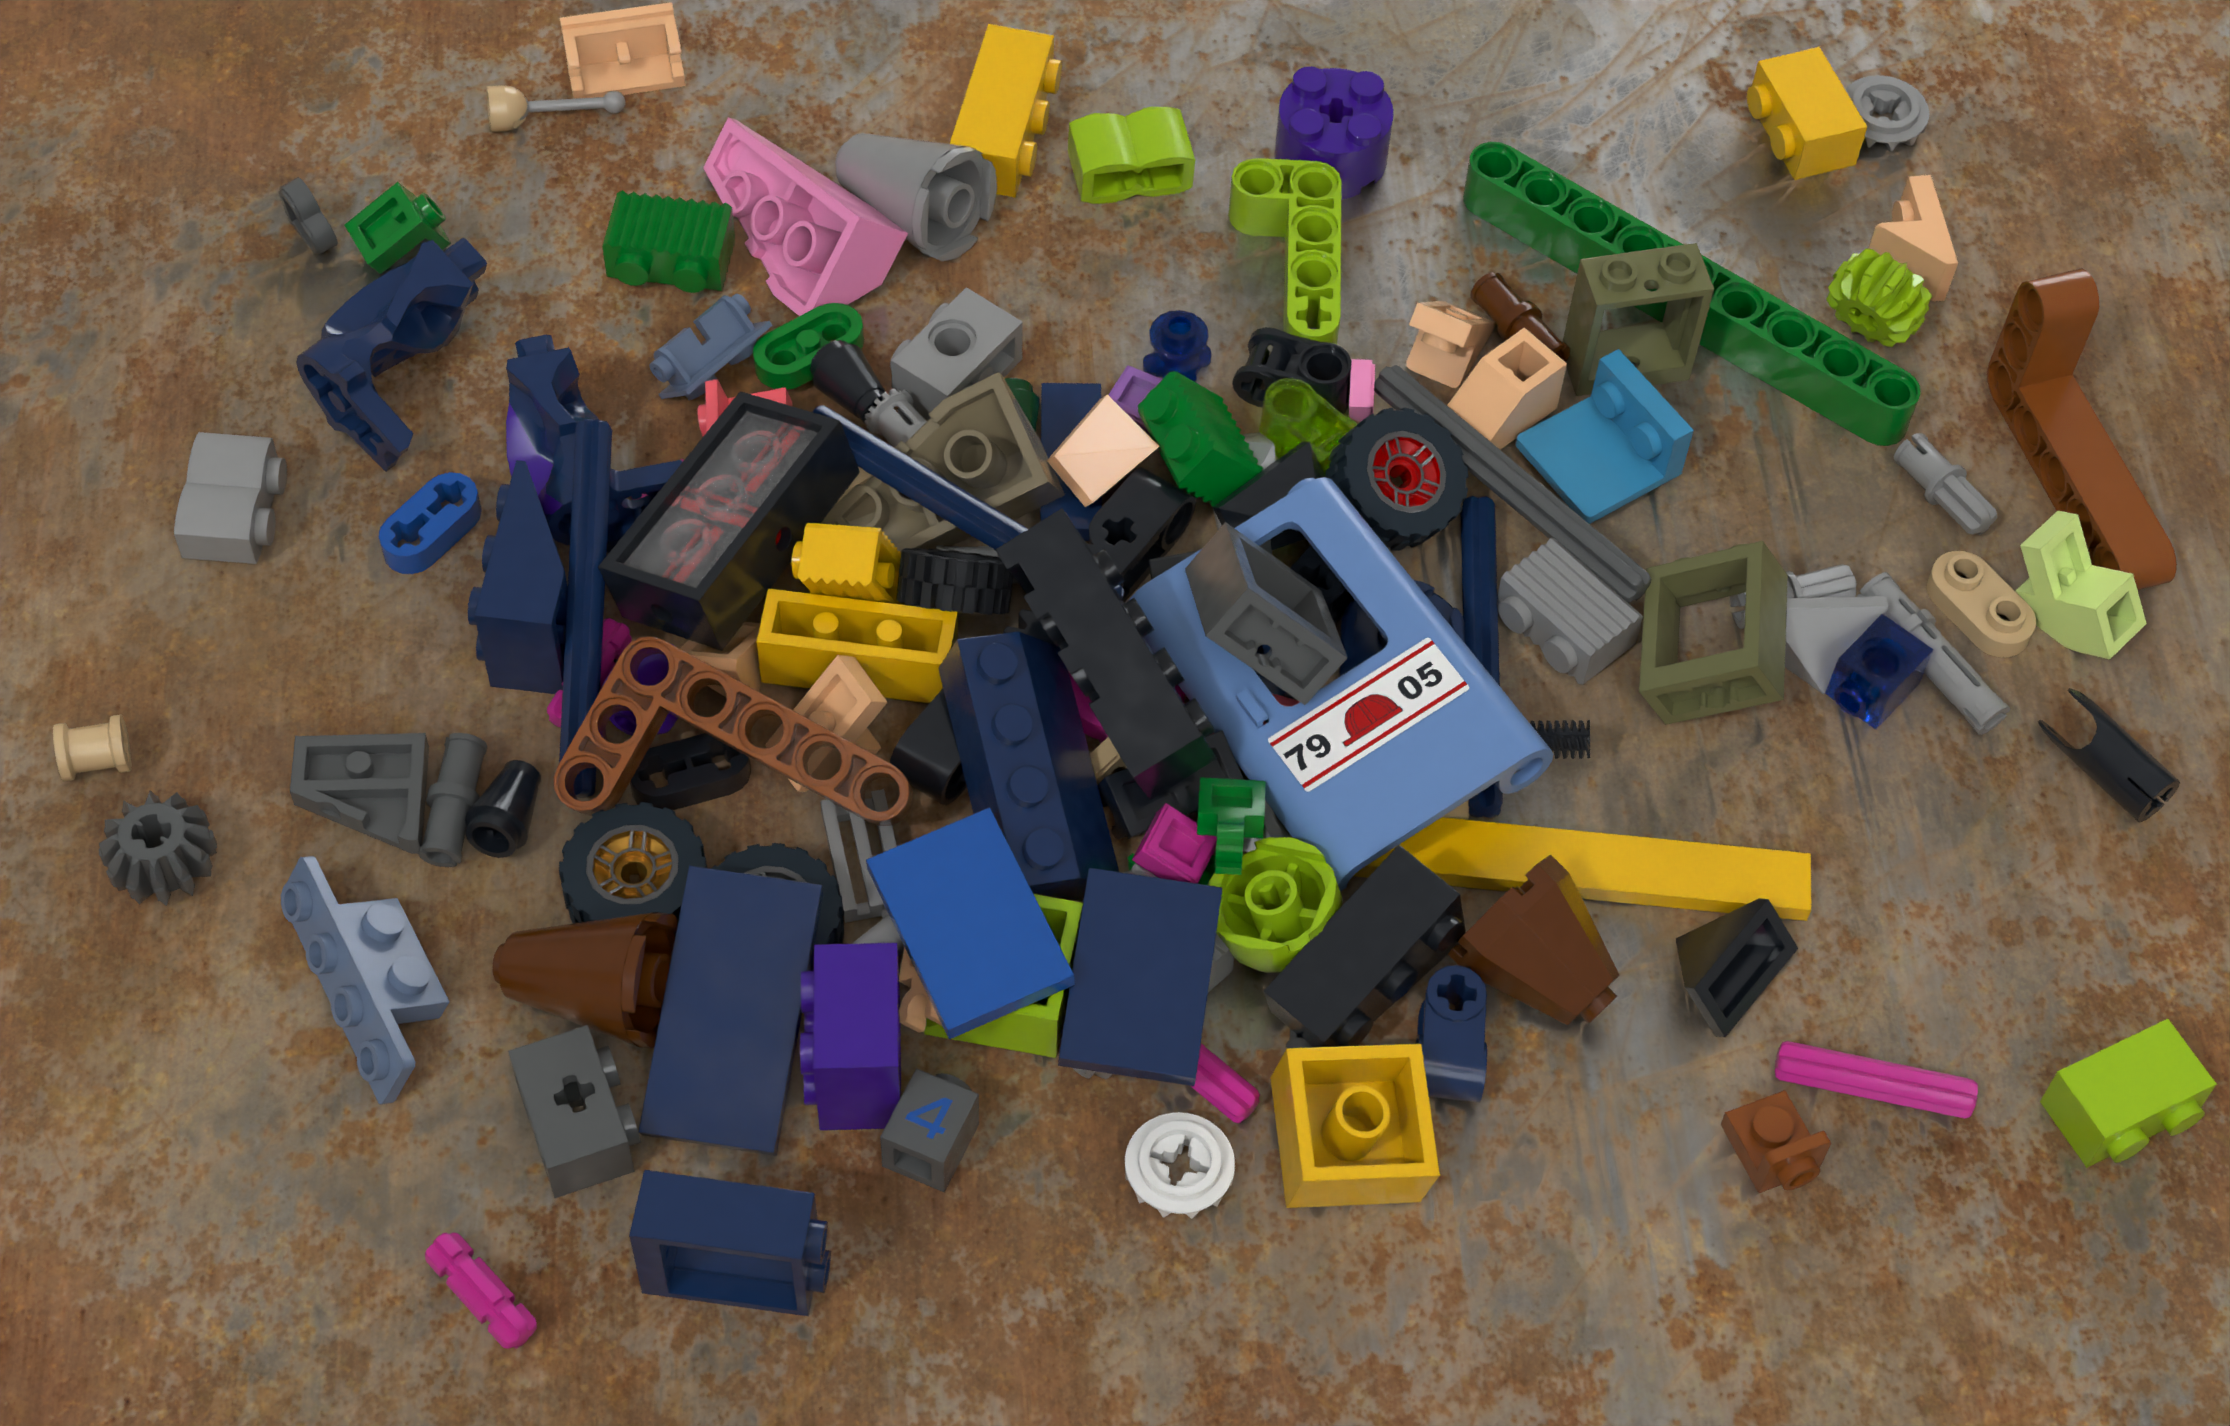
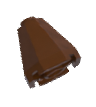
M1549 855L1525 874L1528 880L1521 887L1517 886L1514 888L1512 886L1460 938L1459 944L1453 947L1448 955L1457 965L1469 968L1478 974L1484 983L1566 1025H1569L1579 1015L1590 1024L1617 997L1609 986L1618 978L1619 973L1570 873L1552 855Z

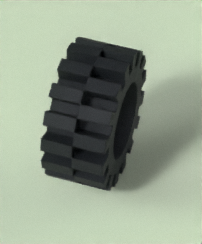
M904 548L901 550L896 600L907 605L928 609L937 608L941 611H961L962 613L970 614L977 612L988 615L993 613L1005 614L1010 611L1013 575L1007 570L1001 558L996 556L961 553L953 550Z

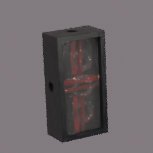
M740 391L598 566L622 617L723 651L767 594L768 588L770 589L792 561L793 548L797 541H803L806 524H821L860 473L840 420Z

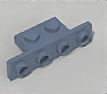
M300 857L281 892L283 914L289 922H292L306 951L308 966L314 974H317L331 1003L333 1018L337 1025L343 1028L357 1057V1066L361 1076L369 1082L379 1104L393 1103L415 1068V1059L397 1024L439 1019L449 1004V1000L398 898L338 904L316 857Z

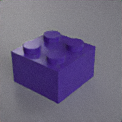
M897 943L814 945V971H801V1010L804 1013V1032L800 1034L801 1074H804V1104L817 1105L820 1130L885 1129L901 1098V1023L899 1017L901 1004Z

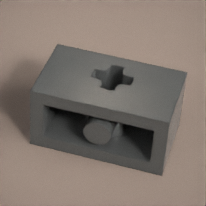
M588 1025L508 1051L516 1083L554 1198L635 1172L629 1147L641 1143L636 1122L629 1103L618 1107L615 1105L610 1088L621 1085L611 1050L609 1046L596 1049ZM583 1106L584 1110L580 1112H573L572 1110L575 1107Z

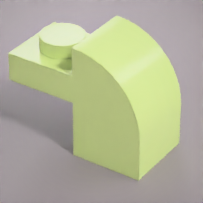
M2057 511L2020 545L2029 578L2015 592L2032 608L2036 617V626L2064 647L2080 653L2111 659L2147 624L2134 575L2092 565L2078 514Z

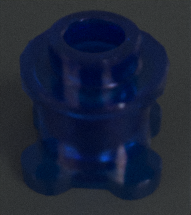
M1178 310L1161 314L1152 322L1149 337L1154 352L1143 358V371L1164 378L1169 372L1177 371L1196 382L1198 372L1202 367L1208 366L1212 358L1211 349L1207 346L1209 339L1208 327L1204 321L1193 313Z

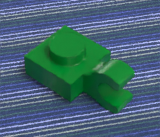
M1200 777L1197 835L1217 837L1215 874L1242 875L1244 838H1263L1266 781Z

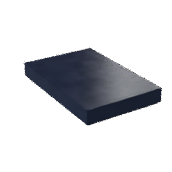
M1089 868L1072 971L1075 985L1071 986L1069 990L1058 1066L1189 1086L1195 1085L1222 887Z

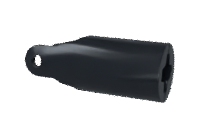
M2069 688L2068 692L2093 715L2097 729L2091 743L2082 749H2075L2046 722L2039 720L2040 727L2060 750L2137 822L2147 820L2165 805L2157 797L2159 796L2164 802H2168L2178 789L2180 781L2097 704L2083 693Z

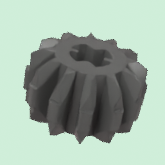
M149 791L145 804L139 807H135L123 800L122 813L124 818L106 819L104 833L107 839L99 843V856L103 865L108 868L106 873L111 884L117 887L118 891L127 889L130 897L135 899L139 905L153 893H155L158 901L166 906L171 892L177 889H181L193 896L195 884L192 878L210 877L213 867L210 857L217 853V841L213 831L208 829L209 822L205 812L198 805L188 807L186 800L178 792L173 794L164 803H161L159 797Z

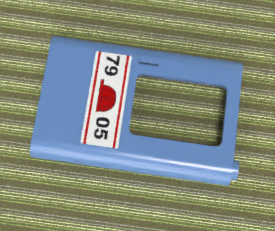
M1307 478L1298 482L1288 492L1287 496L1235 527L1237 531L1258 546L1286 529L1300 531L1388 641L1383 650L1321 688L1306 705L1301 702L1288 707L1281 705L1251 667L1205 636L1185 572V568L1201 549L1147 582L1129 599H1136L1155 630L1144 637L1152 651L1155 653L1165 647L1185 680L1178 684V686L1189 700L1196 698L1214 727V733L1223 731L1236 763L1248 779L1266 781V802L1293 838L1315 846L1324 855L1326 863L1334 871L1340 892L1347 888V883L1359 870L1495 783L1504 794L1518 792L1538 779L1552 762L1554 754L1549 746L1330 478Z

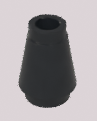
M835 340L823 346L811 361L810 371L815 388L854 416L860 418L865 424L864 421L867 420L865 414L870 413L868 409L871 406L877 407L874 401L876 398L882 401V394L886 391L861 348L857 345L848 344L843 340Z
M521 760L507 762L503 770L467 812L465 817L467 840L481 853L491 857L504 858L512 855L515 849L521 848L527 842L538 786L541 782V775L533 765Z

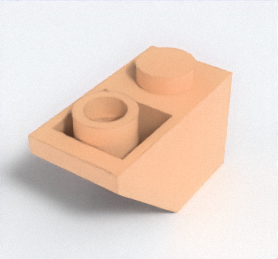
M1523 328L1480 359L1447 406L1501 450L1515 440L1518 434L1528 430L1557 409L1567 363L1527 329Z

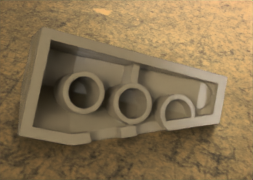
M1000 372L945 398L928 414L931 418L905 443L901 441L894 447L1013 520L1065 495L1054 469L1047 462L1048 456L1039 437ZM874 476L864 485L853 487L821 522V524L881 528L882 532H885V536L891 539V543H894V547H897V550L900 552L904 548L928 550V548L936 549L937 545L951 546L973 537Z

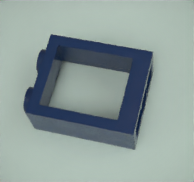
M644 1170L629 1234L643 1294L809 1316L813 1292L825 1293L831 1263V1251L825 1250L828 1221L818 1220L815 1193Z

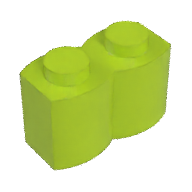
M1151 106L1126 116L1112 113H1092L1069 123L1067 151L1081 201L1105 204L1122 201L1136 194L1147 197L1178 194L1193 187L1196 160L1180 109Z

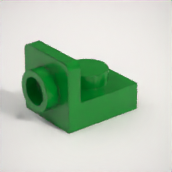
M396 182L344 225L367 264L380 274L425 238L429 241L433 240L442 250L451 244L440 225L446 220V217L438 205L426 193L423 192L417 197L399 182Z

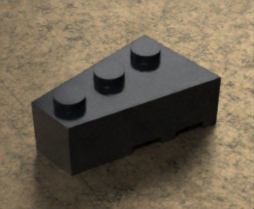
M1398 845L1330 918L1322 932L1310 940L1264 990L1270 1012L1297 1035L1304 1038L1312 1047L1358 1046L1371 1030L1373 1022L1446 957L1453 947L1459 944L1458 941L1466 933L1460 894L1402 846Z

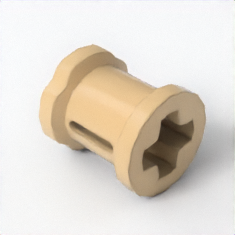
M122 714L111 716L109 722L70 729L66 723L54 725V750L58 770L63 782L74 780L77 773L114 767L120 773L131 771L130 743Z

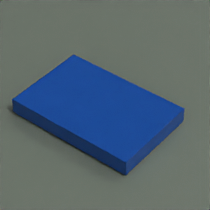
M990 807L866 859L868 872L949 1039L1075 985L1074 974Z

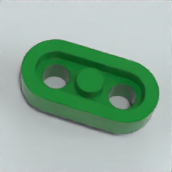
M828 303L818 306L766 333L756 342L753 348L756 376L764 385L773 389L784 387L787 390L793 389L813 379L810 371L811 361L815 354L823 346L830 343V341L843 340L848 344L857 345L862 350L864 330L860 314L848 305Z

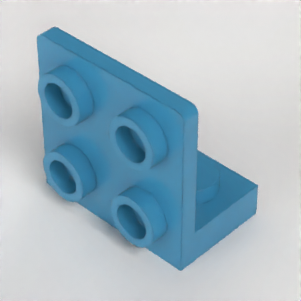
M1617 349L1599 359L1590 397L1518 434L1516 447L1575 513L1591 524L1681 475L1694 430L1620 349Z

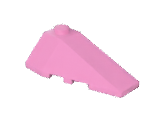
M729 117L703 167L722 203H727L732 207L733 216L738 218L748 236L745 245L751 256L761 259L770 276L766 283L772 294L799 316L828 303L848 305L881 286L908 235L906 231L868 203L739 121Z

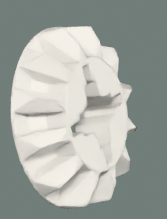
M1182 1112L1157 1116L1143 1124L1134 1133L1127 1146L1125 1178L1135 1191L1138 1202H1146L1158 1209L1163 1218L1170 1213L1186 1214L1193 1219L1199 1211L1211 1205L1218 1207L1223 1195L1233 1182L1235 1157L1232 1146L1225 1134L1215 1124L1203 1117ZM1184 1145L1189 1146V1167L1197 1171V1174L1186 1172L1182 1180L1177 1181L1176 1186L1170 1185L1169 1167L1161 1163L1162 1161L1173 1163L1177 1155L1182 1154Z

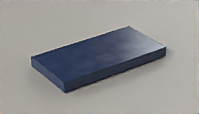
M689 865L638 1131L642 1136L777 1156L802 1017L801 971H810L824 895L822 885Z

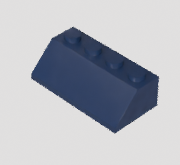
M1019 631L957 639L938 669L973 814L990 807L1033 894L1071 901L1084 899L1089 868L1119 872L1069 671L1058 654L1061 649L1059 646L1056 647L1054 644Z

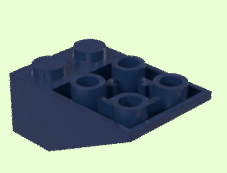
M516 460L510 485L502 484L498 491L496 517L499 525L496 535H488L484 542L482 568L485 577L482 587H473L468 603V622L470 625L477 626L476 656L479 661H485L490 687L556 694L558 690H563L568 586L561 559L526 461Z

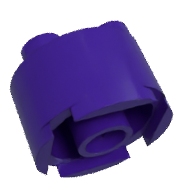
M1312 66L1299 69L1294 74L1293 81L1284 90L1280 99L1274 152L1275 159L1318 161L1334 167L1341 178V199H1348L1361 194V187L1372 182L1374 179L1375 185L1382 178L1386 169L1394 115L1392 102L1384 90L1382 78L1370 71L1355 72L1341 68L1319 69Z

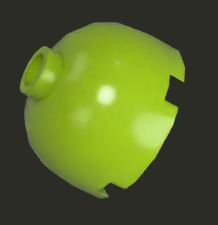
M1267 837L1254 842L1256 850L1243 854L1242 875L1214 873L1209 880V886L1222 887L1216 934L1228 947L1232 956L1239 963L1258 971L1280 973L1310 940L1322 932L1326 923L1342 907L1343 903L1334 871L1326 863L1324 855L1315 846L1295 838Z

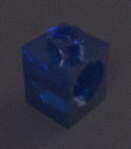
M1881 614L1838 658L1825 694L1835 700L1844 712L1851 716L1859 717L1876 730L1920 684L1934 649L1884 614Z

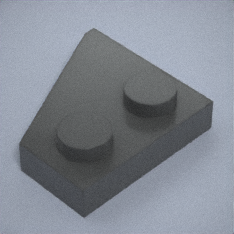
M426 733L295 736L290 794L294 805L411 854H418L423 840L429 744Z

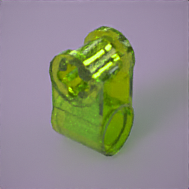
M1286 378L1272 383L1266 390L1259 432L1274 443L1275 456L1278 458L1302 441L1310 442L1326 475V470L1330 467L1331 461L1328 459L1332 450L1340 444L1338 441L1354 428L1357 423L1340 413L1316 393L1309 384L1302 380Z

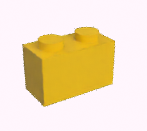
M1811 48L1758 61L1752 86L1747 91L1748 108L1753 118L1759 119L1770 137L1774 155L1777 159L1783 160L1793 179L1797 180L1856 165L1867 125L1821 48Z

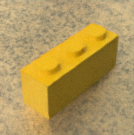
M988 24L949 144L969 146L983 153L981 154L983 158L991 161L996 169V194L1016 198L1022 176L1031 177L1033 174L1037 156V143L1033 142L1035 134H1045L1050 111V102L1046 101L1048 93L1057 94L1062 74V60L1054 59V35Z
M768 588L756 641L761 683L811 688L837 655L853 656L884 698L930 703L943 689L938 668L958 639V612Z

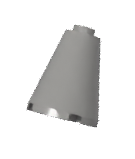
M859 133L840 147L836 156L835 164L838 182L850 193L877 209L908 233L906 240L924 255L940 261L957 259L974 245L978 237L971 235L980 218L989 221L994 209L997 193L996 169L992 162L984 159L981 155L983 153L969 146Z

